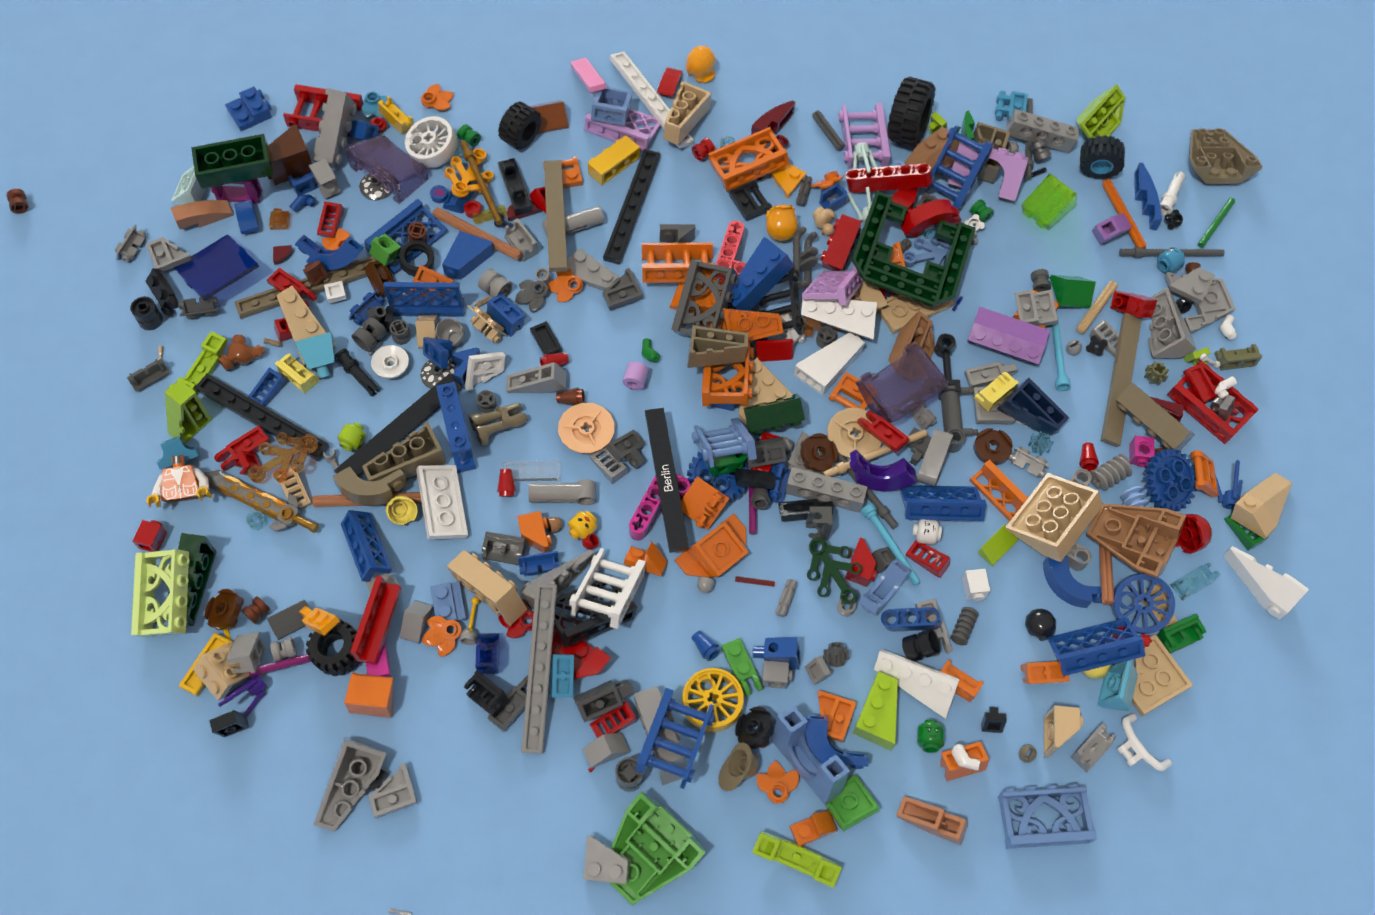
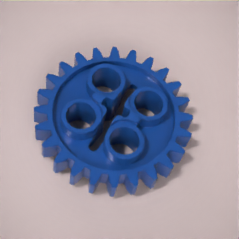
M1161 450V452H1156L1155 456L1150 457L1152 462L1146 463L1149 469L1144 470L1147 473V477H1143L1147 481L1144 487L1149 489L1146 495H1152L1150 502L1156 501L1155 507L1180 511L1181 508H1187L1186 504H1191L1190 498H1195V495L1192 493L1197 491L1194 487L1196 482L1194 477L1196 475L1192 471L1194 466H1190L1192 460L1186 459L1187 454H1181L1180 450Z
M697 452L698 458L692 457L693 463H689L690 470H687L688 480L691 483L690 486L697 476L701 478V476L705 475L709 479L703 480L710 485L714 482L713 487L729 497L731 503H733V497L739 499L740 493H745V486H737L734 475L726 473L717 475L715 479V476H712L707 462H704L701 452ZM744 461L741 469H749V467H746L747 461ZM722 485L725 489H718L717 486Z

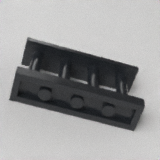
M792 268L777 283L789 281L790 289L765 295L753 307V311L780 315L792 312V320L782 323L783 330L794 328L798 335H802L804 321L800 313L798 291L800 276L798 270ZM790 297L791 305L768 311L765 310L767 302ZM765 337V338H761V339H757V340L760 341V340H768V339H767V337Z

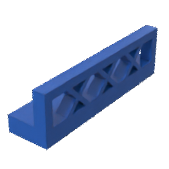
M349 510L342 520L341 526L361 580L369 582L375 572L390 574L392 567L371 514L369 512ZM359 518L365 519L367 524L362 522ZM364 531H366L367 533H369V534L372 536V538H370L368 535H366V534L364 533ZM369 545L377 549L378 553L371 549ZM375 559H376L377 561H379L380 563H382L383 566H382V565H377L376 562H375Z

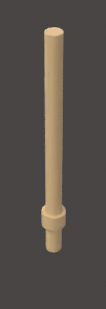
M923 429L909 435V442L907 444L928 435L927 431ZM885 445L862 456L869 461L892 450ZM842 461L835 464V467L822 472V474L829 477L836 474H844L851 468L850 461L845 463Z

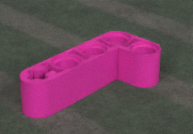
M676 474L678 488L683 487L686 489L679 491L680 500H682L690 488V482L685 477ZM656 475L629 523V535L636 541H641L646 537L661 509L660 498L653 499L651 497L653 495L659 496ZM650 511L651 514L644 515L642 512Z

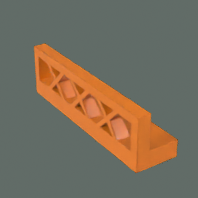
M990 459L984 463L979 472L969 479L1009 522L1028 499ZM983 475L988 480V485H982L976 479ZM991 490H998L1002 494V499L994 498L991 495ZM1005 504H1012L1015 507V512H1008L1005 509Z

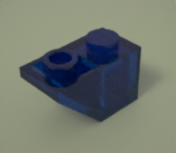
M482 633L478 635L475 667L482 674H499L500 633Z

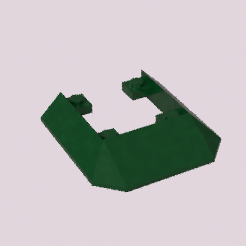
M876 191L851 260L863 281L931 307L954 299L976 228L961 222L956 226L940 220L934 237L950 243L943 266L927 260L921 274L890 262L894 247L878 242L885 219L902 224L907 207L892 202V196Z

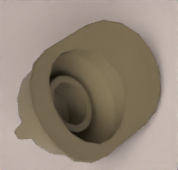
M744 742L737 744L723 764L718 777L721 789L732 791L741 784L743 779H750L757 772L759 756L751 751L748 744Z

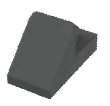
M660 224V242L691 243L695 240V224Z

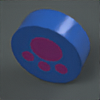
M436 185L431 188L430 196L434 202L442 203L448 197L446 187Z

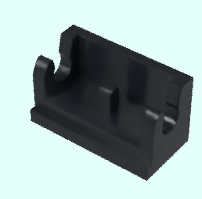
M478 670L474 672V675L464 685L466 690L469 689L466 695L494 718L510 702L505 692Z

